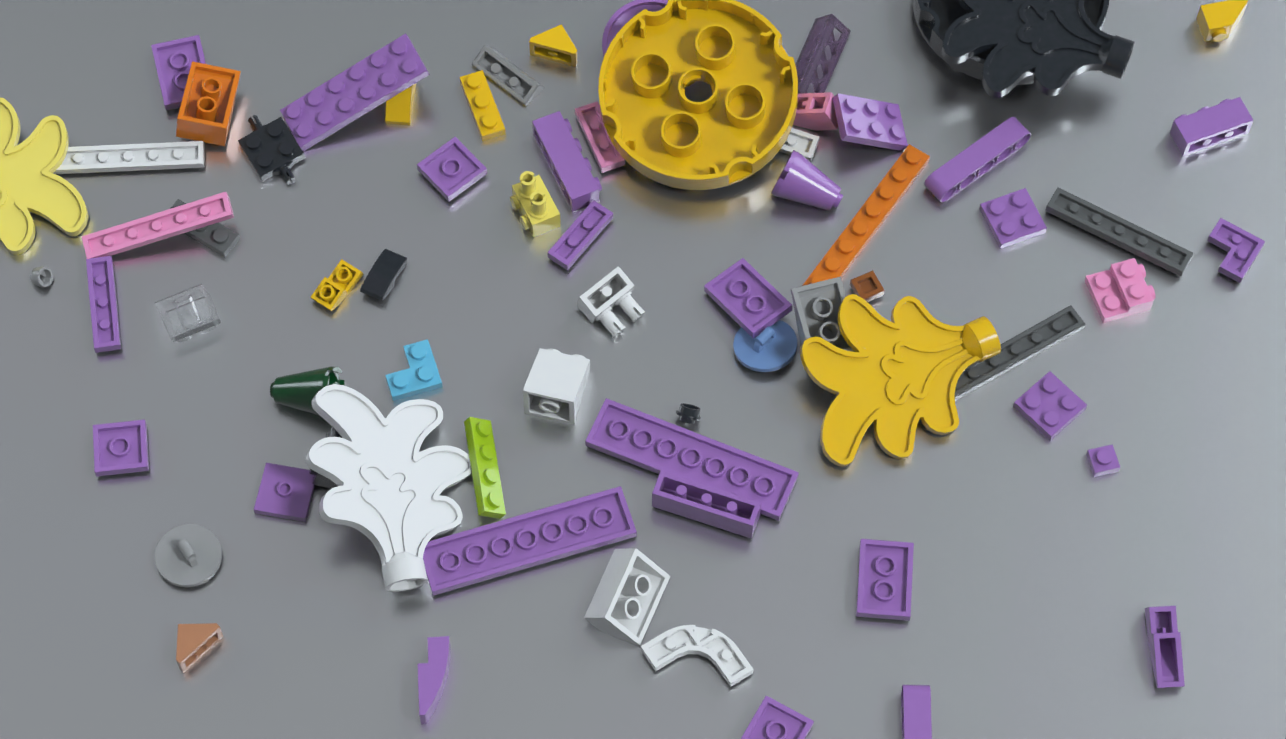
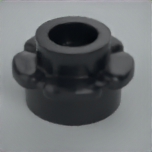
M681 403L679 410H676V414L680 416L679 420L682 422L694 424L695 420L701 419L699 415L701 409L695 405Z

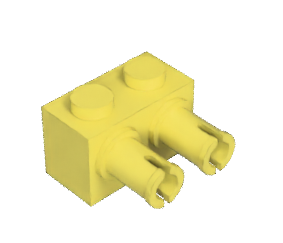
M525 171L520 175V183L512 185L510 201L515 211L519 209L522 215L520 220L524 229H529L532 236L536 237L561 227L560 213L540 175L534 177L535 174L533 172Z

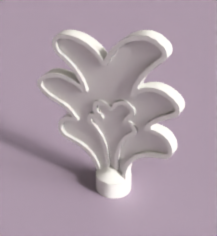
M337 384L325 386L313 397L312 407L336 429L342 438L327 437L321 439L305 455V463L310 469L338 485V487L330 489L322 497L319 503L320 517L328 523L355 528L370 539L380 556L385 590L400 592L423 586L428 582L423 560V553L427 543L437 535L452 531L461 523L463 518L459 505L453 499L441 496L440 493L460 483L472 473L469 454L459 448L443 445L419 452L425 437L443 419L441 406L434 401L424 399L406 401L396 406L384 418L378 408L356 390Z

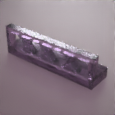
M833 14L815 19L795 64L798 77V94L807 93L810 84H813L815 93H824L851 32ZM834 28L841 33L838 41H835ZM826 46L830 47L832 55L830 60L826 58ZM818 65L822 67V79L818 78L816 70Z

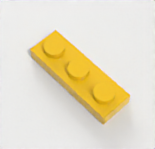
M483 70L459 77L482 141L506 135L504 124Z

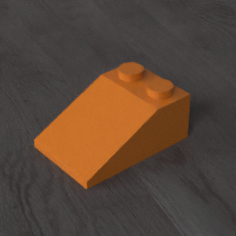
M192 61L177 118L176 137L225 146L241 71Z

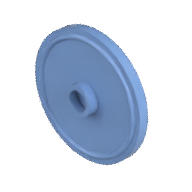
M779 320L771 327L767 326L754 339L741 327L735 335L733 347L736 358L746 368L758 372H771L785 367L792 361L797 352L798 343L794 330L787 323Z

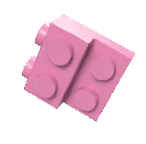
M1135 258L1111 264L1109 270L1087 275L1085 278V283L1103 323L1151 310L1156 297L1152 285L1147 286L1144 280L1146 278L1145 268L1143 264H1137Z

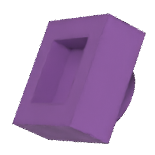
M1113 444L1087 450L1086 455L1094 477L1119 472L1121 467Z

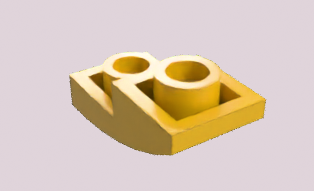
M341 259L328 278H323L310 298L328 310L333 311L349 295L364 274Z

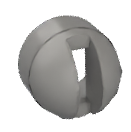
M36 267L32 270L30 279L38 287H48L52 283L53 273L48 267Z

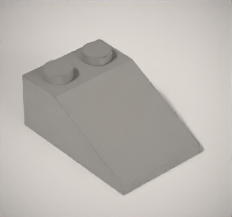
M841 277L792 288L791 295L800 345L802 346V343L810 337H821L838 348L855 352L843 338L838 326L839 307L846 297Z

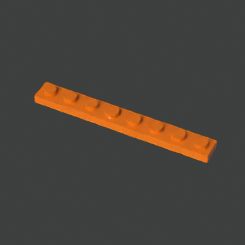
M910 144L907 146L802 286L843 277L930 160L929 155Z

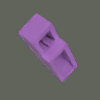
M1176 606L1145 608L1146 627L1156 687H1184L1181 634L1178 632Z
M449 636L427 637L428 663L417 664L421 724H427L433 715L447 682L451 647Z

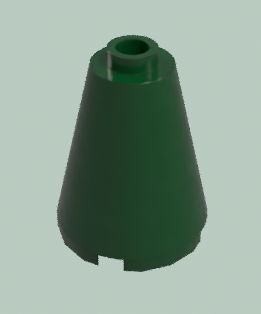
M331 366L277 377L271 383L270 395L278 404L319 415L312 407L313 397L325 386L333 384L345 386V381L339 378L338 373H342V370L339 367Z

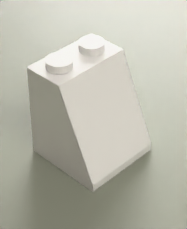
M540 348L523 389L524 413L575 425L590 373V359H586L579 354L568 355L556 349L546 350Z

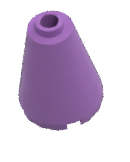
M795 150L791 153L771 192L776 197L829 211L832 206L837 208L843 197L839 193L841 188Z

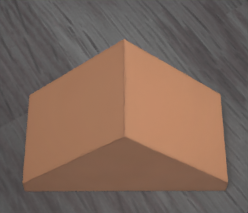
M217 623L178 624L176 661L183 673L223 638L221 628Z

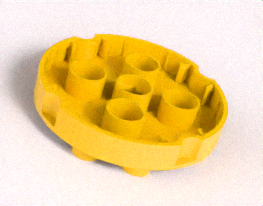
M668 0L667 5L659 11L642 10L630 19L616 34L605 53L601 65L598 93L606 132L615 149L634 169L646 177L667 186L687 190H708L729 186L750 177L769 163L779 152L790 134L796 117L798 77L794 58L788 56L782 46V35L767 18L753 8L736 0ZM696 81H703L711 86L713 95L706 101L693 102L687 99L684 88L691 86Z

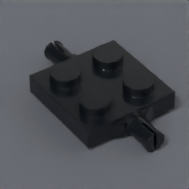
M253 115V119L250 117L248 122L254 131L238 140L245 155L262 182L272 176L281 174L287 185L291 184L290 179L294 183L296 178L290 169L294 164L306 158L302 149L282 117L262 125L258 116Z

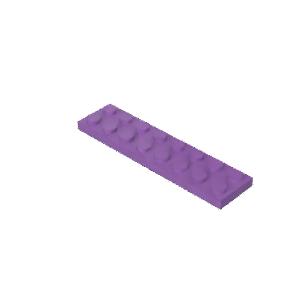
M607 398L585 441V446L654 473L660 474V471H664L760 502V514L778 521L799 476L797 471Z
M619 486L429 541L423 553V560L428 582L434 596L637 536V531L622 488Z

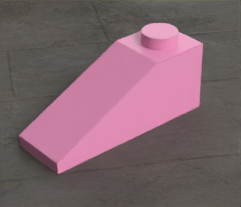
M832 92L798 94L797 111L793 125L815 131L837 130L838 122Z

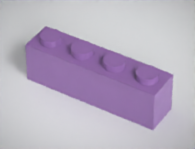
M560 111L533 120V135L571 211L574 212L587 207L593 200L599 202V192L602 191L600 181L597 177L593 178L591 164L587 157L583 158L581 144L578 138H573L569 120L567 118L563 119Z
M660 471L652 492V507L751 539L760 517V502L664 471Z

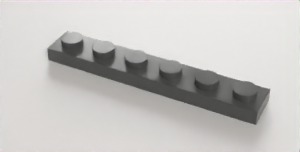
M1057 187L1046 206L1045 211L1180 277L1193 256V252Z

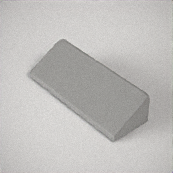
M488 45L483 46L471 64L479 71L483 70L484 75L525 106L545 88Z

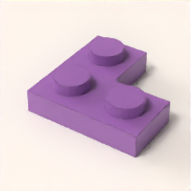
M1222 218L1219 219L1207 240L1228 252L1218 272L1241 283L1265 244L1264 240Z

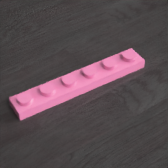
M223 192L81 237L87 259L112 256L234 218L229 196L227 192Z

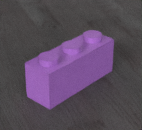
M1240 97L1232 100L1225 99L1218 105L1206 106L1195 113L1178 116L1173 121L1170 135L1182 156H1186L1248 134L1253 118Z

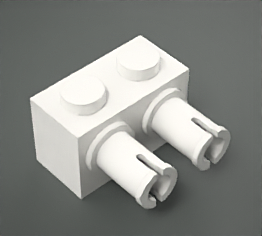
M619 266L582 294L576 303L592 324L595 321H601L613 338L626 328L611 311L615 305H619L632 322H635L637 318H640L645 313L631 296L635 285Z

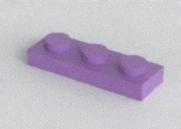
M593 200L547 252L548 258L568 271L613 219V212Z

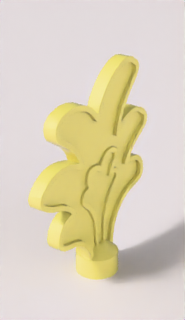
M0 97V240L11 254L21 255L29 249L35 238V223L30 212L49 220L65 234L72 237L82 233L87 225L89 215L86 204L77 189L67 180L53 174L63 163L68 151L69 138L64 121L59 116L54 115L43 118L31 135L18 145L20 137L19 118L13 106L6 99Z

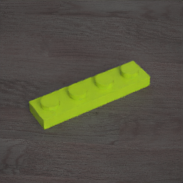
M469 417L464 421L478 515L500 519L506 515L491 421Z

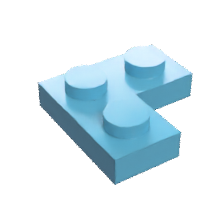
M428 339L403 346L409 368L385 375L393 401L443 388Z

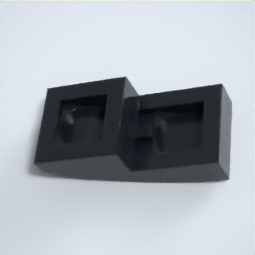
M384 249L365 278L360 292L383 301L394 288L395 279L406 267L407 257Z

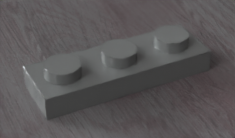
M178 199L171 208L178 207L186 203ZM219 222L184 233L224 258L240 240L239 234Z

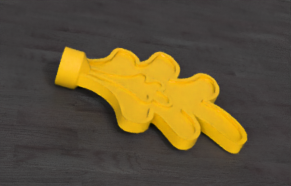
M851 294L846 296L839 307L838 326L843 338L855 352L838 348L821 337L808 338L802 343L800 349L801 361L809 377L822 389L837 394V397L825 413L820 431V443L827 459L839 467L849 465L856 455L865 432L873 422L874 435L878 445L887 455L898 460L906 459L912 454L919 420L933 434H950L957 429L959 417L955 405V388L960 375L972 364L987 360L1001 352L1000 340L992 323L985 316H982L963 326L944 324L934 318L920 300L912 296H906L895 304L891 311V321H889L858 295Z

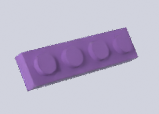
M112 256L86 259L95 353L120 350L121 340Z

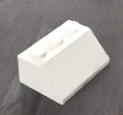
M636 548L615 549L584 619L603 633L634 645H640L670 575Z

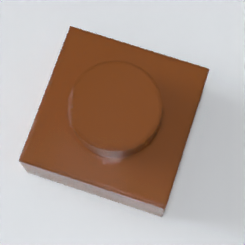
M873 270L850 280V286L855 295H858L867 302L884 295L885 290Z

